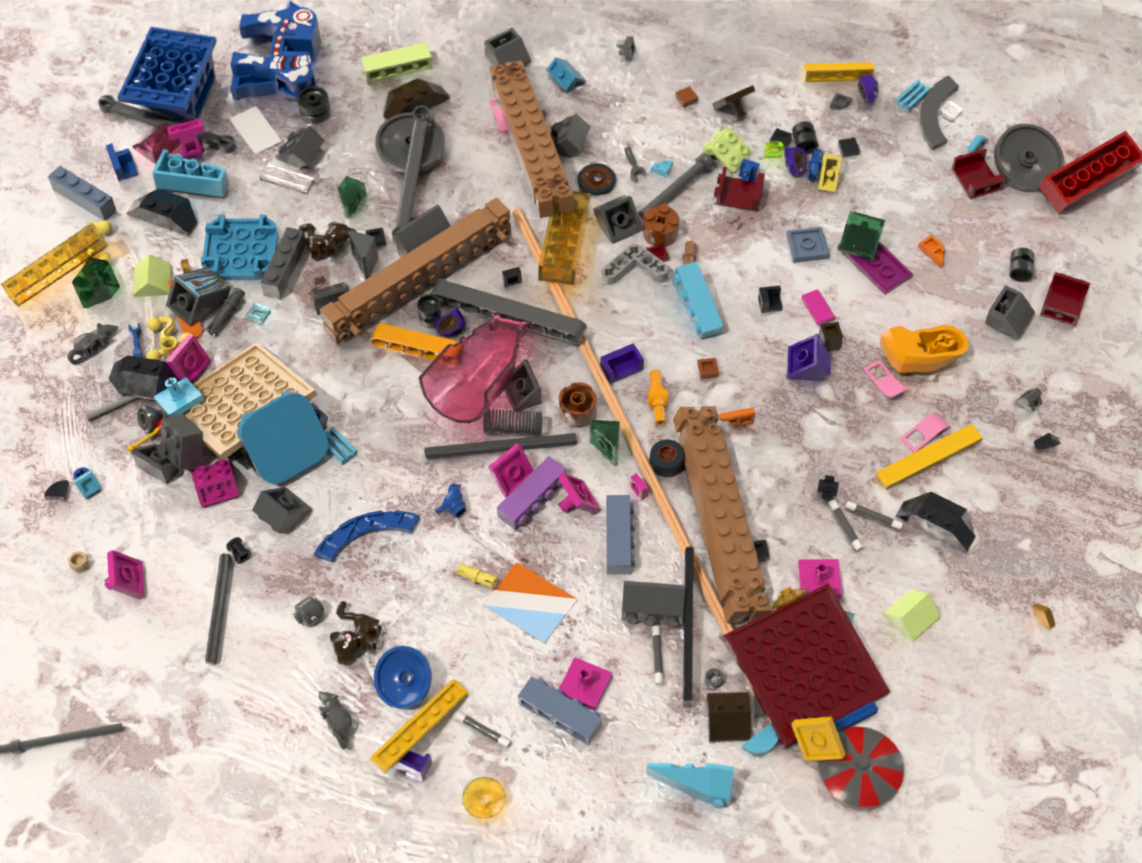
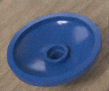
M410 646L393 647L386 651L376 664L374 671L376 692L383 702L393 708L406 709L416 706L425 698L431 686L432 672L430 664L425 655L416 648ZM409 674L411 675L410 681L407 680Z

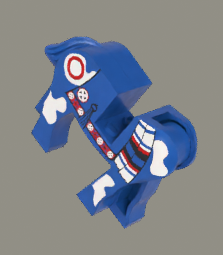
M289 1L284 10L241 15L239 29L242 39L261 36L272 41L270 57L233 52L230 63L233 74L230 90L234 101L247 97L282 95L290 99H297L299 92L304 88L317 86L312 63H316L321 46L317 16L312 10L300 7L294 2Z

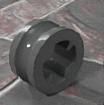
M715 668L708 670L705 674L706 685L711 689L720 688L724 681L723 673ZM712 675H716L720 679H717L716 683H712L711 678Z

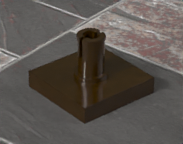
M754 85L712 103L714 110L729 104L732 105L736 118L746 115L747 113L741 100L742 97L756 91Z

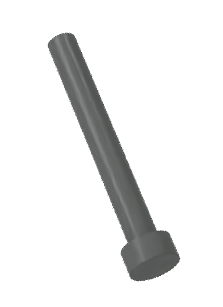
M706 153L699 155L695 159L696 163L639 211L640 217L644 219V213L650 208L665 204L702 171L708 172L714 166L712 158Z

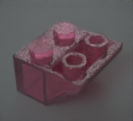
M165 122L154 127L133 144L132 148L156 165L163 149L168 150L171 154L181 143L179 139L170 140L167 127L170 125Z

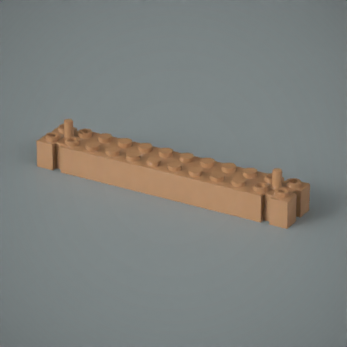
M506 62L505 67L502 65L489 67L490 83L493 91H495L496 100L534 204H536L539 218L553 216L556 211H560L561 214L575 211L574 194L571 187L568 186L567 176L528 75L525 73L523 62Z
M497 197L485 204V208L482 210L479 208L344 293L338 297L337 302H330L320 309L321 318L324 320L322 322L324 331L336 344L347 340L351 332L355 336H359L365 326L377 321L385 313L391 312L396 306L406 302L416 293H420L430 284L436 283L444 275L450 274L458 266L464 265L472 257L478 256L486 246L492 247L496 243V239L499 238L502 242H505L508 239L507 236L511 233V224L509 223L510 210Z
M716 406L701 407L699 411L695 407H680L673 418L676 432H681L678 441L684 449V464L720 602L726 603L722 609L726 623H741L744 618H747L748 622H751L771 612L772 608L768 596L763 595L766 587L721 426L717 425L719 417Z

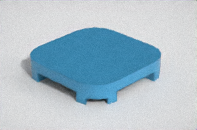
M225 214L218 215V218L210 224H206L203 257H201L203 268H209L222 280H260L263 278L277 249L278 232L276 223L268 219L267 215L260 214V219H226Z
M282 392L281 396L251 413L246 412L241 417L242 420L239 423L238 431H236L238 439L241 440L256 469L255 472L263 480L272 484L285 482L319 462L328 451L329 442L327 435L311 403L305 396L297 392Z

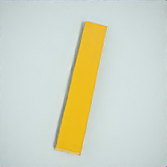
M970 424L877 471L875 476L887 490L981 442L983 437L973 424Z
M453 678L383 744L369 760L386 774L467 696L468 691Z

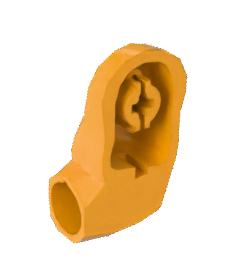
M940 325L913 332L905 329L903 326H898L886 330L880 339L883 353L891 366L900 373L932 372L960 359L968 350L969 345L966 335L951 325Z

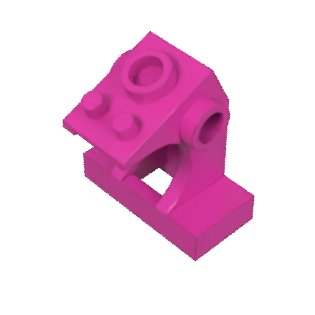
M201 118L167 127L170 140H180L182 148L179 149V152L183 158L203 160L204 146L203 143L199 144L197 134L205 132Z

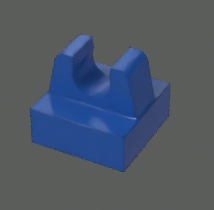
M743 158L739 176L742 177L741 180L749 182V180L756 181L760 163Z

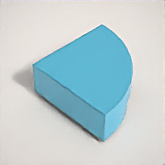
M977 135L967 149L973 152L980 145L984 146L989 139L985 136Z
M665 160V162L654 164L651 167V173L667 178L673 167V161Z

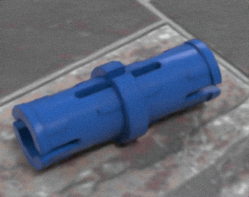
M815 149L812 151V158L808 164L809 172L807 179L812 182L818 180L819 171L822 169L823 151L820 149H816V153Z

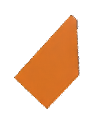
M931 235L918 244V248L936 265L942 268L944 263V245Z
M754 407L720 413L719 417L721 421H728L733 426L754 423L755 410Z

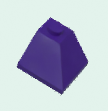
M819 334L788 346V379L817 381L831 375V358Z

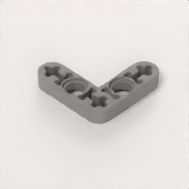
M632 244L601 270V276L604 283L613 284L636 265L654 279L662 281L669 277V268L666 263L642 246ZM645 260L653 261L649 265L643 264ZM622 261L627 262L625 266L617 265L619 262Z

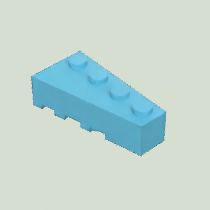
M163 149L152 172L155 186L159 189L224 197L229 185L226 169L208 163L200 164L196 159L191 158V160H188L180 154H170L165 149Z
M698 262L676 267L672 283L693 324L695 334H698L700 339H704L721 333L724 326Z

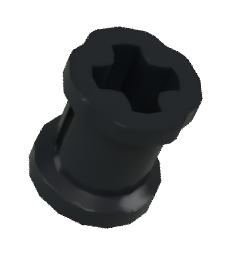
M240 537L231 539L226 545L227 551L234 555L235 561L238 564L247 561L252 554L242 544Z

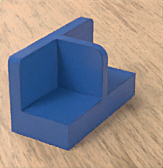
M112 143L105 145L118 181L138 175L129 149L115 152Z

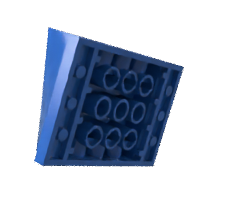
M150 27L117 96L118 102L150 108L185 122L199 119L216 80L212 52L217 43L216 37Z

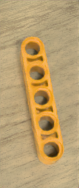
M383 323L377 324L371 338V343L376 347L449 365L457 363L463 348L455 340Z

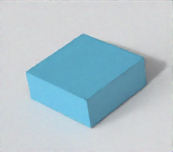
M91 471L86 472L73 481L84 498L102 488Z

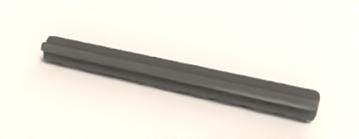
M222 553L219 558L205 662L208 665H215L217 663L231 556L228 553Z

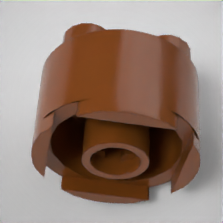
M661 204L660 206L650 208L644 213V239L653 246L654 244L662 243L665 247L672 245L679 233V216L677 212L670 208L668 204Z
M574 382L568 387L565 386L559 393L561 421L571 426H589L597 413L596 393L590 385L582 382Z

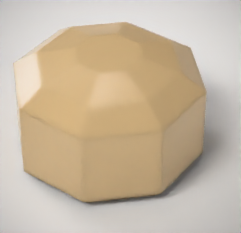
M81 551L72 553L68 558L69 567L75 572L84 571L89 565L87 555Z

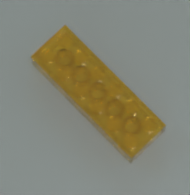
M572 191L574 194L575 211L562 214L560 211H556L553 216L549 217L538 265V281L575 284L590 213L591 193Z

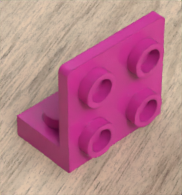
M219 460L214 464L199 466L191 471L201 507L239 496L229 460Z

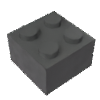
M184 414L163 418L160 429V452L179 470L201 465L203 431Z

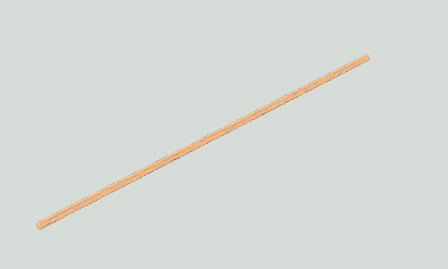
M514 209L512 215L562 314L576 318L522 209ZM583 334L578 346L685 557V548L692 547L594 351L585 334ZM694 551L693 575L724 635L734 630L731 623H726L722 610L723 606Z

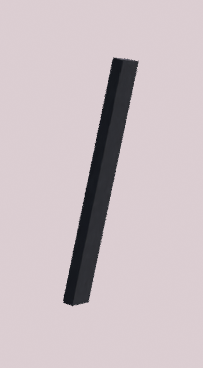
M694 547L685 548L684 708H691Z

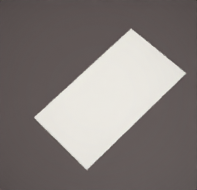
M256 106L229 118L254 154L282 142Z

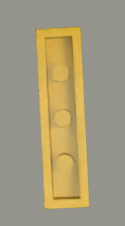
M871 62L803 64L805 82L859 81L861 76L874 74V64H871Z

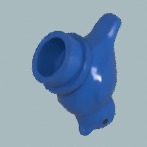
M453 483L449 485L448 493L442 505L435 510L436 514L449 511L451 515L457 518L467 510L465 502L462 501L461 484Z

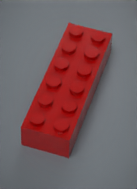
M1124 131L1047 175L1038 187L1058 214L1137 169L1142 164V151L1127 131Z

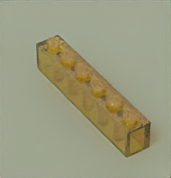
M92 222L8 278L1 285L9 299L17 307H20L103 251L109 244Z

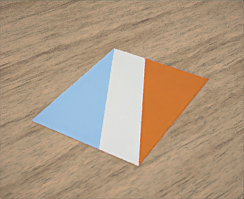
M516 562L483 605L545 643L576 602L577 598Z

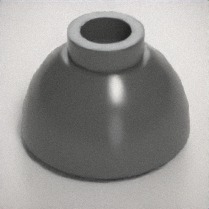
M141 406L137 413L138 423L145 432L152 431L157 422L163 418L162 412L160 410L157 411L151 406Z

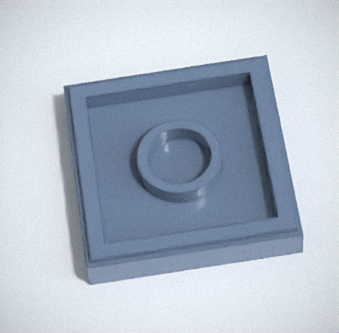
M822 227L786 231L793 263L829 258Z

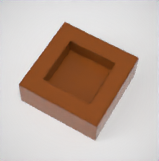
M690 86L675 92V97L683 108L698 102V96Z
M716 358L697 360L700 379L719 377Z

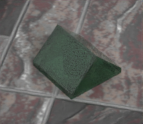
M591 420L590 443L614 467L617 466L620 421Z

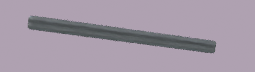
M575 433L433 446L426 447L424 453L425 458H438L508 451L515 444L521 445L522 449L577 444V436Z

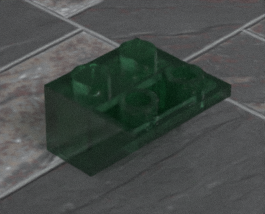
M850 210L838 251L874 260L883 233L885 220Z
M92 257L87 260L72 281L83 308L86 309L110 300L120 288L108 260Z

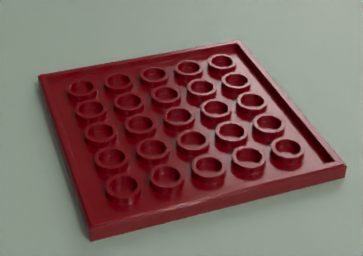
M829 583L722 636L783 748L797 741L791 725L794 720L832 717L834 722L890 693L888 686Z

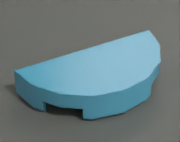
M771 724L767 725L743 744L742 749L749 754L765 755L771 752L778 741V737Z

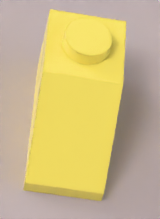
M824 153L819 190L836 192L842 155Z

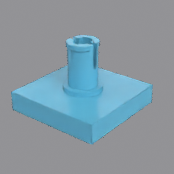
M186 377L177 382L176 378H170L171 384L168 380L165 382L167 389L154 396L157 404L169 417L183 414L204 401L202 394Z

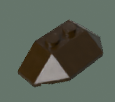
M416 78L388 92L383 117L387 120L401 113H413L417 106L422 105L431 109L449 100L450 96L442 86Z

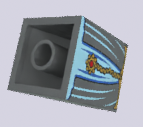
M207 267L174 276L166 306L189 326H193L198 320L200 321L224 304V300L228 299L231 287Z

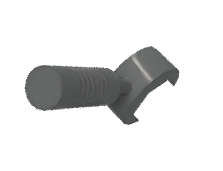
M626 147L624 151L630 165L633 166L630 171V178L633 182L638 183L636 175L642 174L646 178V170L643 167L636 166L637 162L631 148Z

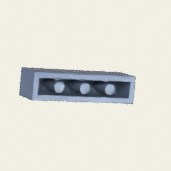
M62 166L57 167L48 176L51 187L55 192L101 220H107L116 211L112 196Z
M606 495L607 574H631V567H635V555H631V549H635V537H631V532H634V520H630V514H634V502H630V495Z
M531 676L518 694V704L588 746L602 727V718L598 712L584 708L576 699L571 700L567 698L561 690L550 688L542 679H535Z

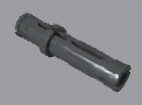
M236 287L229 298L224 300V305L205 329L209 335L216 336L229 315L237 309L238 303L245 295L242 289Z

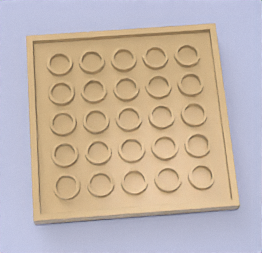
M256 342L194 383V387L202 394L204 401L183 414L203 431V443L224 460L243 446L241 440L238 439L236 431H238L239 423L242 420L241 417L246 412L251 413L281 396V393L285 391L297 392L305 396L309 401L317 396V393L313 387Z

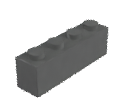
M290 227L286 228L260 282L264 296L281 300L306 246L304 231Z

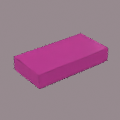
M818 289L801 296V300L817 326L834 321L835 316Z

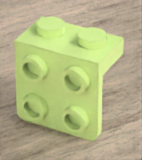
M728 126L722 131L719 129L712 136L714 139L712 141L709 140L703 146L704 150L701 152V154L706 153L709 156L713 154L727 167L730 173H733L739 168L743 158L746 159L751 154V149Z

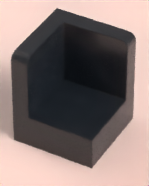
M780 285L759 287L758 303L761 313L782 311Z

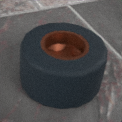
M665 439L655 443L651 448L649 461L655 474L661 477H673L679 474L684 465V449L674 440Z

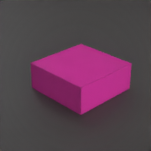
M637 473L631 476V489L640 500L648 497V486Z

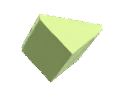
M150 254L137 263L134 267L133 297L169 295L170 286L168 282L171 281V263Z
M912 589L883 613V616L911 642L915 641L941 617L928 593Z

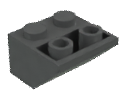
M513 28L484 41L485 56L494 66L502 65L505 67L506 62L512 63L515 61H522L523 65L531 62L522 38Z
M577 113L554 123L551 127L550 135L558 155L572 157L582 152L591 126Z
M311 126L302 127L297 132L293 131L287 136V142L278 148L275 158L300 168L308 164L325 140Z
M1005 285L989 309L985 324L1019 339L1034 316L1035 311L1023 293Z

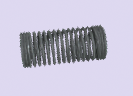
M485 409L483 432H493V434L495 431L497 434L498 432L500 434H505V432L506 434H512L513 432L514 435L515 433L517 435L519 433L520 435L522 433L529 435L530 433V435L541 436L542 412L537 411L536 417L535 411L533 412L531 430L532 412L530 411L528 427V411H526L524 431L525 411H523L522 429L521 410L519 411L518 428V411H516L514 430L515 411L513 410L511 427V410H509L507 430L508 410H506L505 428L504 409L502 410V425L500 429L501 410H499V416L498 410L496 409L494 427V409L492 410V424L491 409Z

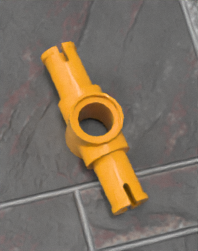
M652 370L650 371L651 386L648 390V405L654 411L655 425L661 426L666 424L665 409L666 405H668V391L662 385L661 371Z

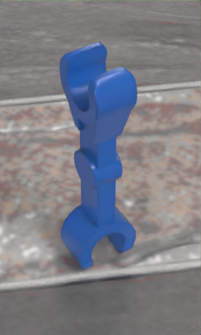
M137 323L138 327L132 329L131 324H129V332L134 337L133 344L135 348L133 356L142 357L138 335L142 332L141 326Z

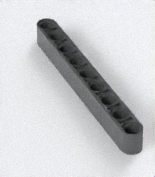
M442 279L437 281L431 292L432 295L440 299L442 305L455 309L458 308L465 312L573 344L580 342L587 328V325L579 319Z

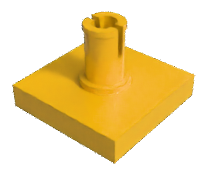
M832 717L799 719L792 722L791 725L805 761L842 759L845 756V751Z

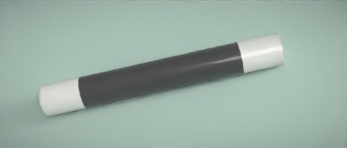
M836 500L830 501L831 509L856 551L863 550V545Z
M847 501L845 506L849 510L901 530L903 522L851 501Z
M653 626L655 685H663L660 626Z
M459 711L455 713L454 718L506 748L510 746L511 740Z

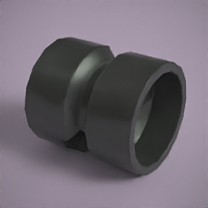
M807 121L794 125L792 134L795 147L803 148L806 155L811 154L814 149L816 151L818 141L814 125Z
M1022 247L1011 252L1009 276L1012 280L1027 282L1033 278L1035 254L1031 249Z
M432 294L423 295L418 299L417 310L420 324L425 328H434L436 321L442 317L440 299Z

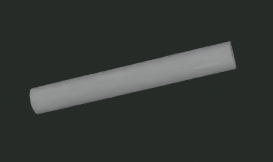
M124 396L85 415L89 421L136 400L138 397Z

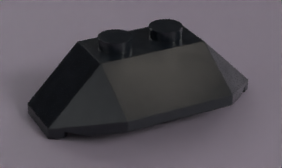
M159 188L136 199L127 211L128 216L186 236H190L198 224L188 198Z
M130 355L115 362L109 375L110 382L120 395L155 400V395L167 389L165 382L168 380L171 384L170 378H176L177 382L180 381L165 361Z
M928 492L904 501L895 516L896 519L965 553L968 552L976 537L968 510L934 492Z

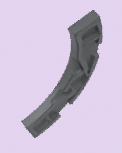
M949 75L938 81L928 91L920 110L919 118L923 137L932 150L947 143V139L943 135L938 123V110L941 103L959 88Z

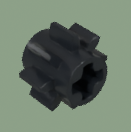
M825 475V479H819L817 493L822 494L821 499L831 500V496L837 497L839 482L834 481L835 476Z

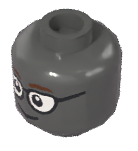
M309 596L295 605L296 613L293 616L299 625L303 623L309 627L323 618L325 609L317 597Z

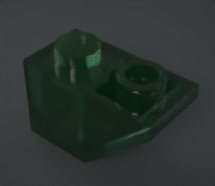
M346 176L337 189L345 218L349 219L352 213L356 212L361 201L365 200L367 192L365 183Z

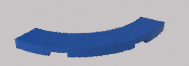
M381 510L359 515L339 525L338 529L328 534L317 547L314 556L333 563L338 554L347 545L364 535L379 531H400L412 534L420 519V515L395 510V512H383Z

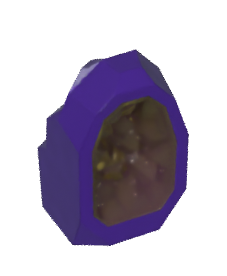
M872 74L861 76L858 81L859 93L864 102L874 103L879 93L878 81Z
M799 147L785 149V166L788 168L789 173L793 176H798L805 172L807 167L805 150Z
M456 308L439 318L435 323L434 329L438 334L449 335L467 323L460 310Z

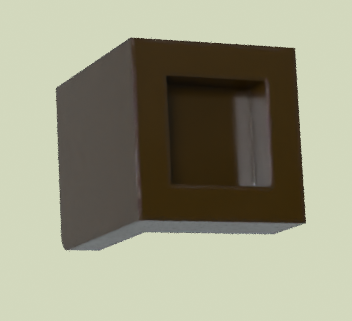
M839 322L821 324L819 335L827 351L841 349L843 334Z

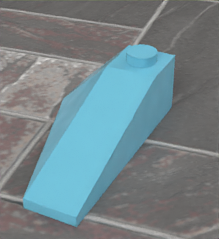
M647 763L646 775L707 804H712L714 807H729L734 766L705 764V768L694 767L693 763H686L682 767H677L673 763Z

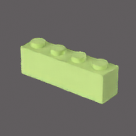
M427 43L361 57L367 83L432 69V59Z

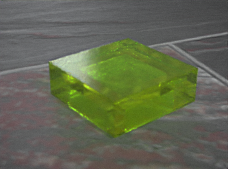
M766 142L764 159L782 158L783 142Z

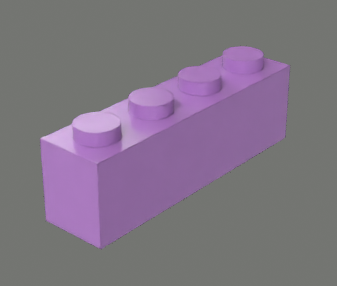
M548 456L497 506V516L514 530L519 526H523L532 513H536L545 500H549L558 487L563 486L558 477L562 473L567 474V469Z

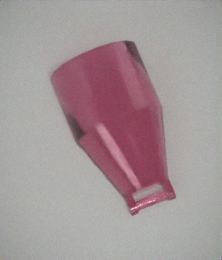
M493 315L489 321L472 330V334L468 337L462 336L455 345H447L419 376V384L423 396L430 406L443 417L457 423H472L480 420L513 380L522 337L527 333L529 323L525 321L516 322Z

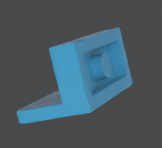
M555 57L546 70L568 92L571 91L577 81L586 82V79L567 60Z

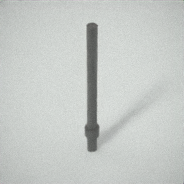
M116 723L20 741V739L13 740L8 744L0 745V754L6 752L18 753L22 752L23 749L123 731L122 723Z

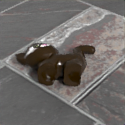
M336 222L328 224L325 235L314 234L316 227L311 223L299 226V230H309L306 245L308 250L311 251V257L314 260L322 258L323 251H327L329 257H337L340 252L338 246H343L349 239L348 231L356 232V229Z
M345 601L339 603L336 614L341 620H353L355 631L346 630L330 634L333 650L337 656L338 664L341 665L347 664L351 658L355 657L362 646H364L368 654H374L377 644L373 643L374 637H379L382 631V626L379 625L380 620L374 619L364 613H345L344 609L347 606Z

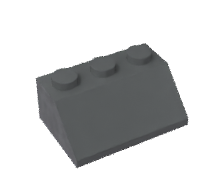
M438 204L395 231L397 253L400 257L408 254L451 226Z
M624 581L621 621L628 623L645 622L649 625L666 624L672 627L682 625L685 585Z

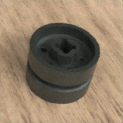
M310 86L299 92L297 103L300 117L303 121L309 124H319L329 118L331 113L329 98L323 88Z

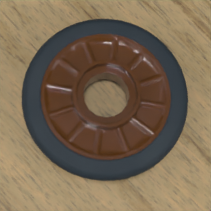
M594 163L582 168L577 180L579 186L584 191L591 194H603L613 188L616 176L614 171L607 165ZM598 176L601 180L594 181L592 178Z

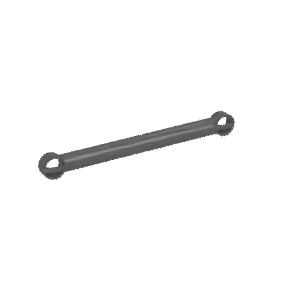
M111 95L101 96L98 100L99 108L103 113L114 112L165 130L169 126L181 124V122L115 101ZM106 102L111 104L109 106H102ZM208 131L197 134L198 141L218 147L223 153H231L236 149L235 139L231 135L220 136ZM228 142L230 143V146L225 147L222 146V144Z
M423 105L417 106L413 110L414 122L396 226L392 231V239L395 244V231L411 222L427 123L431 119L430 110ZM419 112H421V119L416 117Z

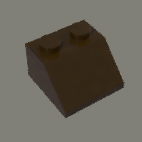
M749 692L708 693L706 713L709 743L750 740L751 707Z

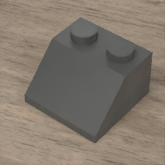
M622 195L593 208L598 225L611 243L643 229L631 196Z
M286 487L261 491L252 511L258 515L259 519L268 523L274 531L281 533L292 530L312 511V508Z

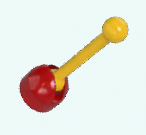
M162 419L157 422L152 433L134 445H129L128 451L132 452V449H135L156 434L161 435Z

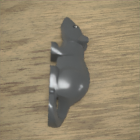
M97 323L96 330L79 335L74 341V348L67 354L68 361L73 365L80 364L97 354L99 346L103 348L109 346V342L105 341V339L112 336L118 330V326ZM74 355H80V356H82V357L79 358V359H76V360L73 359V358H74Z
M319 691L318 698L325 706L318 707L321 712L320 714L323 720H326L329 731L334 738L336 737L341 749H347L349 746L348 733L352 728V717L347 710L340 706L337 694L333 695L329 692Z

